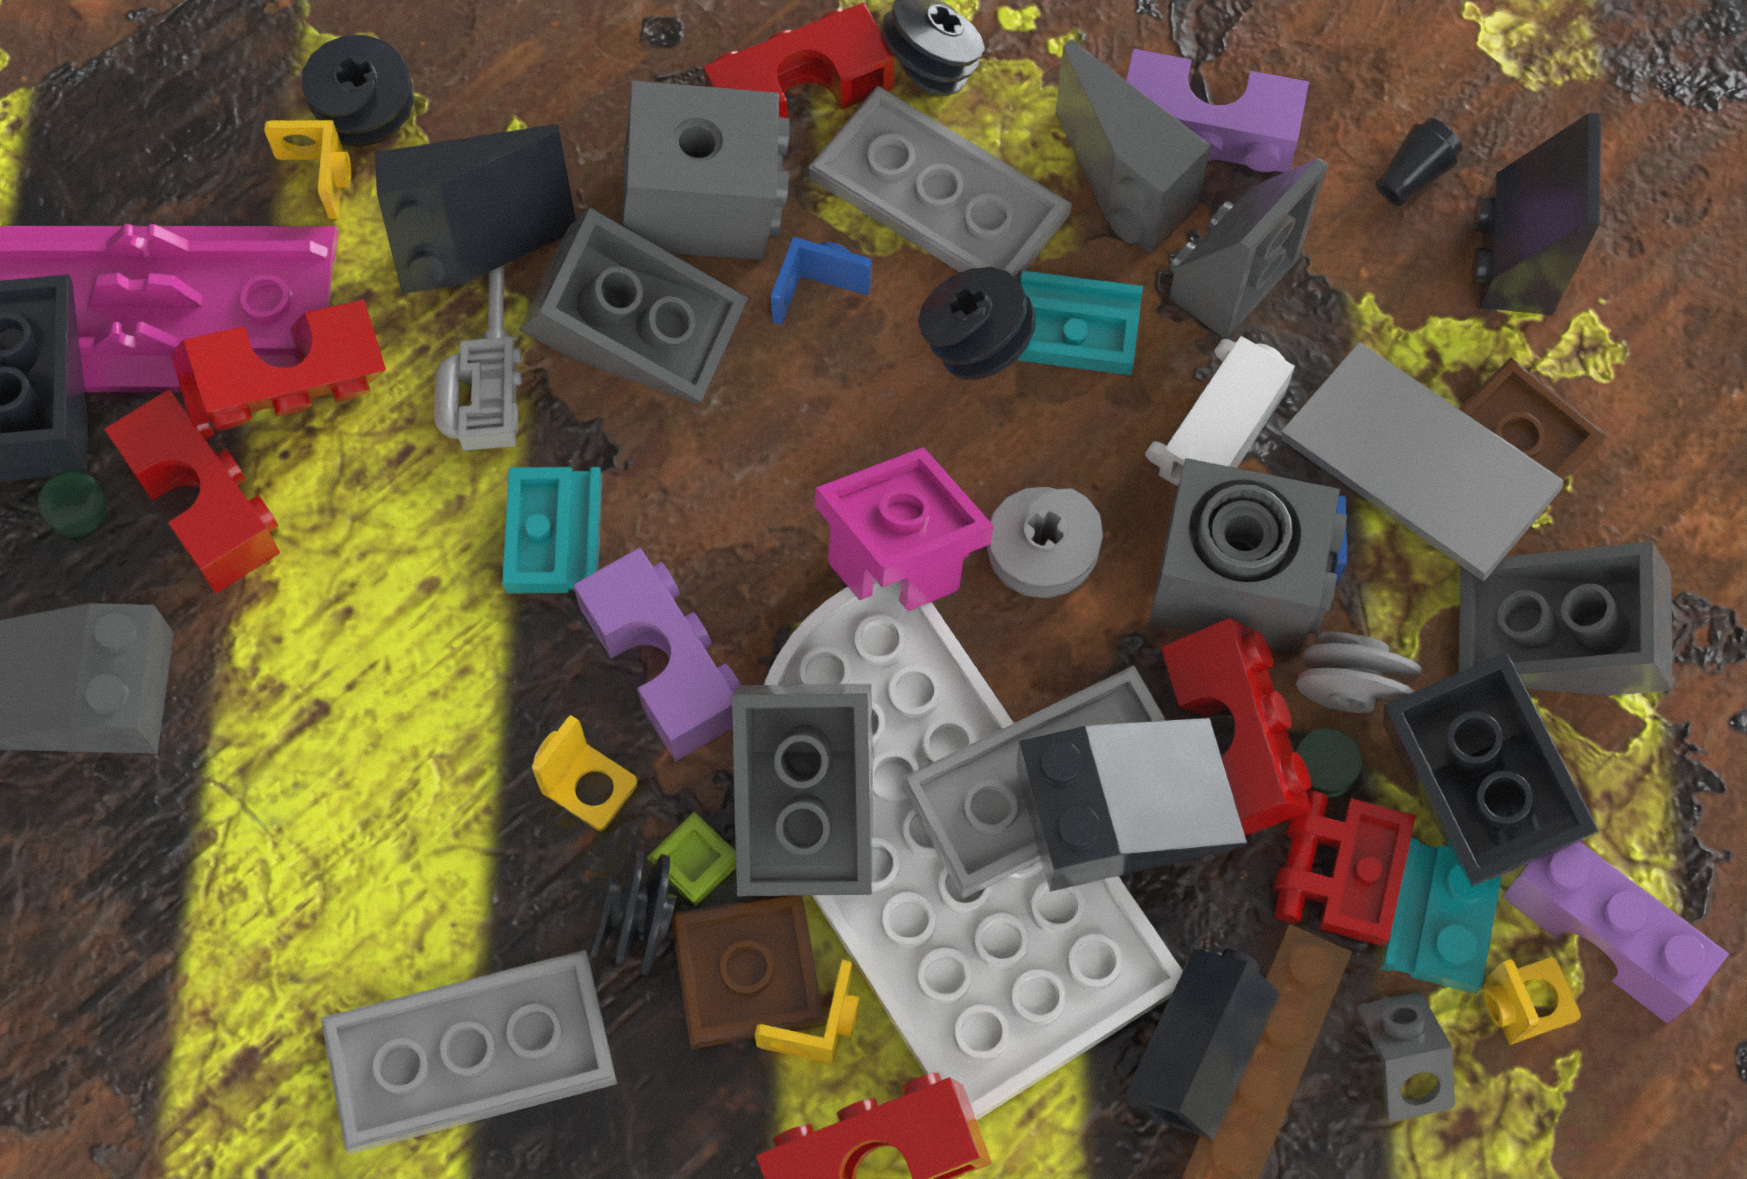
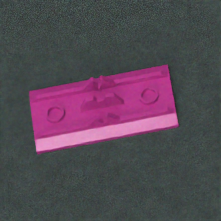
M125 224L124 226H0V281L69 274L73 283L85 392H165L169 389L171 392H182L170 354L183 339L245 326L252 349L262 361L278 368H288L295 365L297 351L290 327L305 312L329 307L332 270L339 232L337 226H157L155 224H149L148 226H133L130 224Z

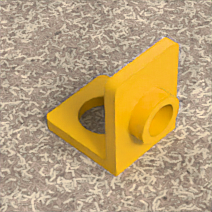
M333 120L266 121L264 132L276 159L320 160L318 193L328 219H338L341 188H349L351 183V162L349 153L343 150ZM289 135H304L312 138L316 143L309 146H298L288 143L283 138Z
M572 715L565 720L558 731H553L545 738L535 754L532 770L541 793L598 831H603L607 828L638 785L635 775L587 744L580 721ZM589 772H602L608 775L614 785L611 797L605 803L597 806L582 803L576 796V785L582 776Z
M1550 957L1518 969L1514 961L1509 959L1501 962L1483 981L1485 988L1484 1000L1489 1015L1495 1025L1503 1029L1509 1045L1575 1023L1581 1017L1579 1008L1555 958ZM1538 980L1546 983L1553 990L1556 1006L1552 1014L1546 1017H1538L1524 982Z
M845 960L841 962L824 1038L757 1024L755 1030L757 1047L833 1064L839 1035L852 1037L860 997L849 995L853 977L852 962Z

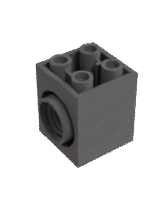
M632 80L624 145L621 226L673 254L764 260L768 238L779 237L781 208L786 207L788 195V171L782 170V155H786L788 149L789 118L779 117V93Z
M1185 458L1171 510L1149 623L1195 633L1231 618L1259 631L1267 641L1270 649L1299 655L1307 635L1319 634L1324 611L1329 612L1333 600L1337 574L1330 571L1334 554L1340 551L1347 521V515L1336 513L1340 489Z

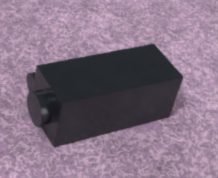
M1229 948L1224 949L1222 955L1193 949L1125 1093L1127 1095L1125 1102L1129 1106L1151 1115L1161 1124L1211 1140L1214 1139L1280 994L1259 973L1261 965L1255 959L1240 951Z

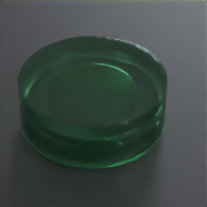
M68 471L56 475L44 485L39 495L38 507L42 517L52 530L63 536L78 537L90 533L101 524L107 512V499L98 483L91 476L83 472Z
M1324 728L1309 733L1303 738L1296 751L1308 769L1311 779V788L1309 790L1321 792L1327 797H1335L1349 790L1361 770L1362 757L1357 744L1350 736L1336 729Z

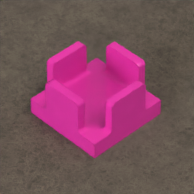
M924 447L816 487L814 506L830 526L829 564L858 600L872 596L874 579L882 588L901 580L899 602L907 611L950 595L960 587L963 559L967 558L970 552L991 544L993 524Z

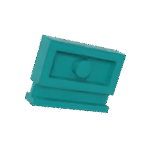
M1022 270L1020 283L1036 311V329L1028 347L1017 358L1018 361L1131 375L1143 286Z
M509 467L502 580L505 593H569V590H574L573 584L599 570L602 474L600 467H590V471H572V467Z
M1411 838L1389 941L1384 947L1380 969L1389 972L1391 970L1410 974L1412 978L1476 994L1482 988L1502 875L1471 887L1449 847L1439 845L1436 848L1420 844L1419 840Z

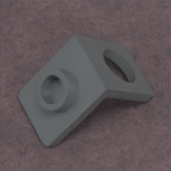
M1416 992L1359 1005L1358 1017L1383 1064L1385 1110L1391 1121H1399L1453 1108L1455 1105L1452 1046L1424 996ZM1422 1072L1432 1073L1437 1076V1083L1434 1089L1426 1096L1409 1099L1401 1095V1088L1409 1077Z

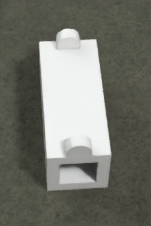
M1240 336L1236 343L1229 339H1222L1215 349V354L1223 363L1167 446L1160 442H1152L1145 453L1146 457L1153 464L1160 467V477L1178 486L1185 458L1234 468L1239 466L1285 396L1295 367L1285 361L1284 357L1276 349L1266 344H1255Z

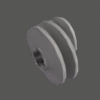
M1025 488L1007 497L992 515L990 521L994 526L991 544L987 545L986 550L992 570L1007 587L1024 596L1051 598L1069 593L1087 580L1098 562L1103 538L1100 514L1086 496L1072 488ZM1043 537H1048L1050 539H1053L1055 542L1053 543L1048 539L1045 546H1041L1039 544H1036L1033 540L1035 539L1037 542L1040 543Z
M1322 632L1316 635L1315 645L1305 649L1302 661L1307 670L1298 674L1295 685L1301 694L1327 708L1353 713H1370L1374 710L1376 700L1392 702L1415 692L1402 683L1382 676L1414 679L1421 675L1422 667L1408 658L1389 652V646L1380 640L1342 632Z

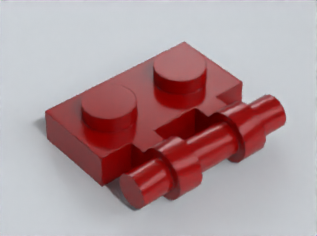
M1306 790L1312 811L1289 819L1286 834L1292 840L1286 865L1283 868H1279L1276 874L1273 889L1279 895L1274 916L1285 922L1299 923L1305 901L1312 900L1323 903L1324 907L1319 929L1384 947L1389 941L1416 815L1351 798L1346 806L1343 822L1324 817L1328 797L1325 794ZM1318 845L1337 848L1330 877L1312 873Z

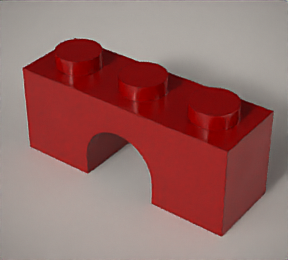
M864 2L848 9L830 11L820 20L795 30L777 32L765 42L740 52H727L719 56L714 62L703 66L705 87L779 93V117L788 118L787 99L784 93L792 86L800 83H816L824 86L833 94L841 110L865 101L877 85L886 91L894 89V55L884 43L881 31Z
M364 299L305 312L290 327L296 346L297 358L295 365L288 368L274 367L262 361L252 349L245 326L183 339L170 356L192 426L213 422L215 430H225L252 421L251 412L273 407L276 416H283L311 407L312 402L310 398L332 393L334 401L340 402L369 393L371 391L369 384L384 373L386 367Z
M170 389L104 429L152 501L176 487L195 486L200 488L195 503L168 523L215 594L280 554L276 543L269 533L279 527L272 513L259 495L250 500L246 499L238 487L239 484L246 481V478L226 448L217 454L213 452L206 442V439L214 435L209 424L192 426L187 407L183 409Z
M1228 618L1162 646V653L1178 707L1204 717L1230 709L1234 717V739L1229 749L1221 758L1245 836L1312 811L1306 790L1311 788L1310 775L1301 756L1293 752L1287 729L1292 726L1291 714L1284 698L1279 692L1274 690L1268 668L1273 666V657L1263 635L1259 631Z
M940 1073L926 1074L906 1082L900 1087L903 1096L879 1106L874 1098L848 1105L836 1113L839 1122L815 1132L811 1124L786 1130L773 1138L775 1148L756 1155L764 1179H856V1174L862 1161L873 1151L884 1147H895L900 1151L907 1163L912 1179H956L991 1165L992 1161L964 1085L951 1077L942 1080Z

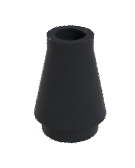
M1428 118L1423 124H1414L1385 172L1375 182L1377 190L1393 205L1402 206L1411 196L1457 165V156L1463 150L1460 139L1451 128L1435 118Z

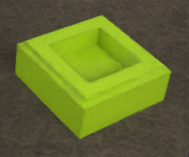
M695 812L647 857L649 865L653 868L661 853L670 856L669 884L694 908L736 868V851Z

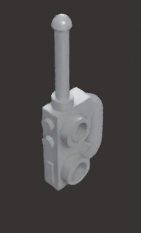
M507 264L489 272L488 330L483 333V339L460 341V353L447 357L436 370L434 389L435 425L443 435L459 439L463 451L516 446V434H518L516 385L522 384L521 372L517 370V363H522L521 349L516 348L513 337H508L507 332L503 330L504 267ZM464 381L465 384H472L471 406L459 407V382Z

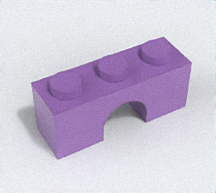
M1133 49L1126 81L1209 143L1211 148L1208 161L1217 159L1243 164L1260 172H1287L1290 170L1298 143L1308 81L1250 71L1245 93L1237 101L1227 105H1212L1197 98L1190 89L1188 75L1191 59Z
M640 547L573 584L582 613L611 659L627 649L639 645L655 646L663 650L670 657L668 665L659 676L637 689L644 713L674 761L681 759L733 728L732 695L738 689L740 683L726 663L717 668L705 650L712 646L707 631L694 612L684 617L673 599L680 595L679 590L662 562L652 566Z
M1581 842L1527 864L1502 896L1503 899L1553 937L1557 938L1563 932H1570L1587 939L1599 947L1610 957L1618 969V973L1612 979V982L1667 1024L1693 1004L1729 955L1728 952Z

